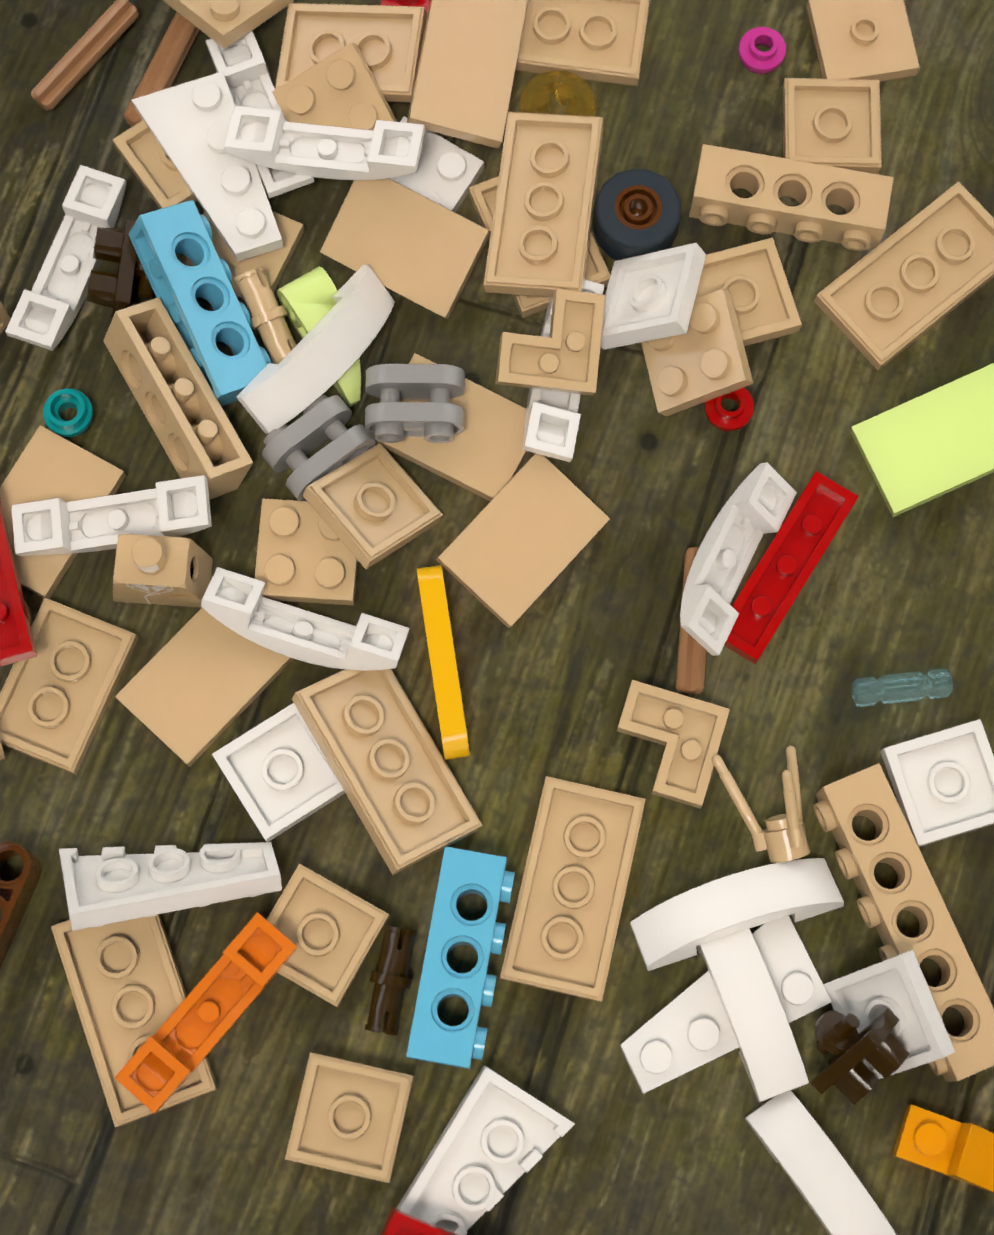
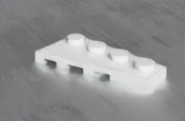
M223 71L132 99L134 109L142 121L147 124L165 155L169 157L178 170L181 179L190 192L194 194L204 209L206 216L237 262L284 247L256 164L225 152L224 144L235 104Z
M271 842L204 844L200 852L186 853L181 849H177L176 845L155 846L154 854L128 855L125 853V847H103L102 855L78 856L77 848L59 849L72 931L90 927H101L106 924L136 918L152 917L162 913L193 907H204L214 903L245 897H256L261 894L282 890L281 875Z
M789 916L765 923L752 933L788 1023L832 1002ZM709 970L619 1045L642 1094L739 1047Z
M483 1065L396 1209L457 1235H466L467 1230L486 1211L489 1212L523 1173L528 1172L543 1157L542 1154L559 1137H563L575 1123Z

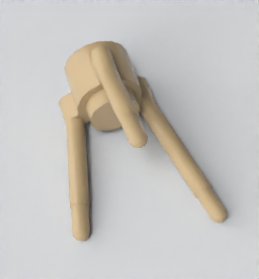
M788 746L786 748L787 770L782 772L786 813L767 818L765 820L767 829L762 830L721 756L714 755L712 762L752 835L755 851L767 850L769 860L772 863L791 861L808 855L810 850L802 816L799 771L795 747Z

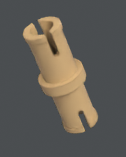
M259 266L236 276L234 281L238 285L252 316V330H258L272 363L279 364L297 345L284 318L288 315L285 306L278 305L264 274V268Z

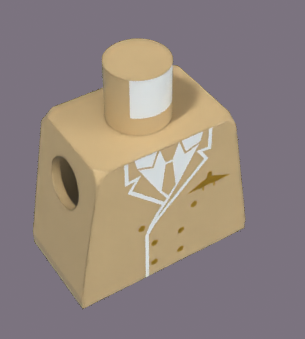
M118 534L113 576V601L202 608V598L212 577L213 559L192 539ZM190 568H194L192 579L190 574Z

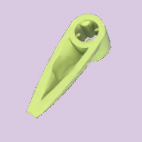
M320 266L277 290L281 305L285 306L289 319L302 339L337 304L333 299L337 289L327 272ZM359 358L333 384L349 408L359 402L361 397Z

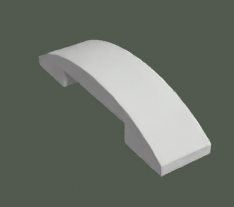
M253 31L226 49L222 48L212 39L206 40L217 73L223 71L235 106L281 110L272 93L275 88ZM256 164L262 184L269 198L315 182L312 176L288 173Z
M234 105L224 149L225 152L246 161L293 174L339 180L386 179L408 175L417 171L425 127L422 124L376 120L374 131L285 122L281 110Z
M80 165L62 204L65 217L32 290L24 289L5 331L7 336L51 351L59 344L87 297L91 270L98 271L103 260L92 258L97 227H115L126 188L125 179Z
M362 265L336 292L333 299L337 304L279 364L268 363L236 397L264 433L269 434L272 430L279 429L326 392L362 355L381 330L392 311L395 301L369 265Z
M584 279L583 292L603 294L605 285ZM550 297L541 337H549L553 297ZM530 388L525 414L522 450L571 462L581 415L577 413L581 394Z
M768 462L760 463L723 506L706 533L687 576L681 601V627L712 656L720 655L739 615L730 603L763 534L779 531L797 493Z
M205 475L156 482V488L110 496L66 502L61 498L12 505L15 554L18 556L73 554L117 549L118 534L180 537L212 527L208 479Z
M217 567L202 598L201 607L242 637L290 658L331 668L362 671L394 669L397 667L410 629L361 613L357 626H353L262 597L265 582Z
M824 858L799 859L752 868L708 882L657 905L632 920L630 925L647 971L697 955L696 946L789 915H792L794 922H798L843 907L844 901Z
M750 928L696 946L699 954L702 953L739 1045V1054L758 1102L808 1084L806 1071L790 1025Z
M792 1091L772 1097L745 1117L772 1158L784 1169L829 1235H897L845 1159Z

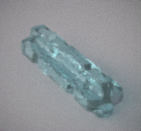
M945 668L929 670L926 675H923L921 671L881 675L879 680H875L874 676L857 678L852 683V697L855 705L858 707L874 706L878 701H882L883 704L923 700L926 695L930 699L948 697L953 691L950 671Z

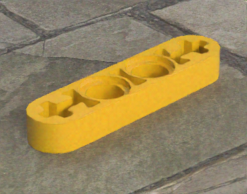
M442 566L418 568L417 576L444 758L447 760L470 756Z

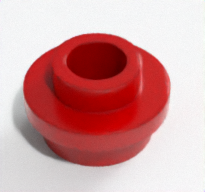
M744 387L705 402L707 419L714 427L723 431H736L748 424L754 412L753 398ZM725 399H732L738 404L739 408L734 412H728L723 409L721 402Z

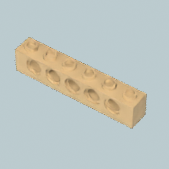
M880 763L822 787L815 794L818 803L813 805L816 817L822 829L826 833L832 831L840 848V850L835 851L837 863L844 877L847 880L853 878L862 896V898L857 899V905L864 922L869 928L876 927L884 945L879 948L881 960L885 961L911 950L914 951L919 966L924 958L934 960L941 969L942 977L936 987L929 985L928 987L941 1019L943 1012L948 1007L957 1009L963 1016L964 1028L957 1037L948 1034L955 1053L929 1062L931 1069L937 1076L943 1074L946 1082H955L994 1066V1008ZM855 816H865L873 822L876 830L873 840L865 841L855 835L852 829V820ZM877 863L889 864L896 871L897 884L894 889H886L875 880L874 869ZM901 910L910 911L917 917L919 932L915 938L906 937L899 931L896 919Z

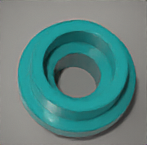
M66 388L54 392L47 399L43 408V417L46 425L52 432L62 437H73L83 433L89 427L93 419V407L84 393L76 389ZM68 408L77 409V415L74 419L69 421L61 419L64 410Z

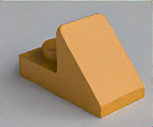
M907 1105L892 1156L994 1193V1133L972 1123H961L920 1107Z

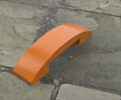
M257 912L222 952V957L158 1031L146 1040L114 1079L155 1114L228 1033L298 947Z

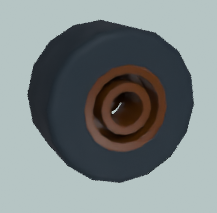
M630 169L615 174L603 184L595 202L593 231L598 245L610 258L615 260L670 249L677 237L681 218V202L676 189L665 177L650 170Z

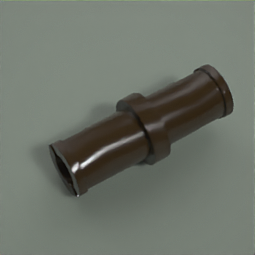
M385 925L377 972H371L370 982L375 984L368 1020L364 1030L398 1036L399 1030L397 1029L405 989H411L412 979L407 977L414 940L418 931Z

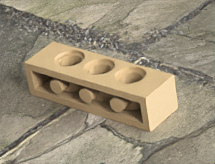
M703 144L689 217L698 218L701 222L711 226L732 224L747 227L749 231L757 234L778 232L794 235L796 239L803 242L815 243L824 240L841 243L843 247L849 250L864 251L876 248L886 230L894 177ZM737 188L746 189L753 196L750 198H740L732 190ZM792 197L800 205L790 207L783 204L779 198ZM827 206H841L847 214L836 215Z
M158 297L115 311L103 342L179 477L182 479L205 475L208 479L209 500L238 489L253 461L160 298Z

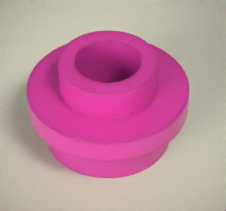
M756 27L749 30L743 35L739 45L740 60L749 71L755 74H767L777 69L782 64L786 54V44L783 37L777 31L768 27ZM755 45H765L771 50L761 52Z

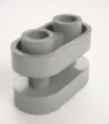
M379 364L371 366L366 370V392L371 396L380 398L379 403L370 404L365 408V430L374 434L375 440L384 443H396L403 441L404 437H424L428 442L448 443L454 440V435L464 431V409L459 405L450 403L451 398L459 397L465 392V371L463 369L446 364ZM400 399H430V402H400Z
M321 395L303 410V416L289 426L284 424L279 429L272 430L264 439L266 446L262 451V457L273 471L278 473L288 468L293 470V473L286 481V487L298 501H306L303 494L307 486L376 445V440L365 430L364 425L359 424L350 429L344 426L349 421L352 411L338 395L328 398L326 395ZM330 438L332 442L308 459L307 455Z

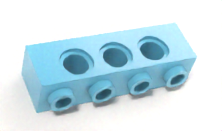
M193 200L139 215L128 235L156 298L159 297L220 405L224 406L239 401L236 398L238 394L271 361L266 350L263 347H259L251 330L252 320L247 307L243 303H239L232 288V275L228 264L224 259H219L214 248L212 230L207 218L199 214ZM176 254L187 256L192 261L193 266L182 264L176 257ZM196 298L207 300L211 304L213 311L201 308ZM219 341L227 344L231 348L233 356L220 352L215 342Z
M445 846L406 1055L409 1059L470 1069L472 1058L478 1060L483 1058L488 1028L478 1027L481 1005L492 1006L497 976L487 974L490 953L501 955L506 924L496 922L499 902L510 903L515 872L505 871L507 857ZM467 894L481 896L487 904L484 916L475 921L463 919L457 912V904L463 896ZM468 945L476 951L478 962L473 970L467 973H457L449 967L447 958L454 947ZM448 997H459L468 1005V1016L458 1026L445 1025L438 1017L439 1005Z

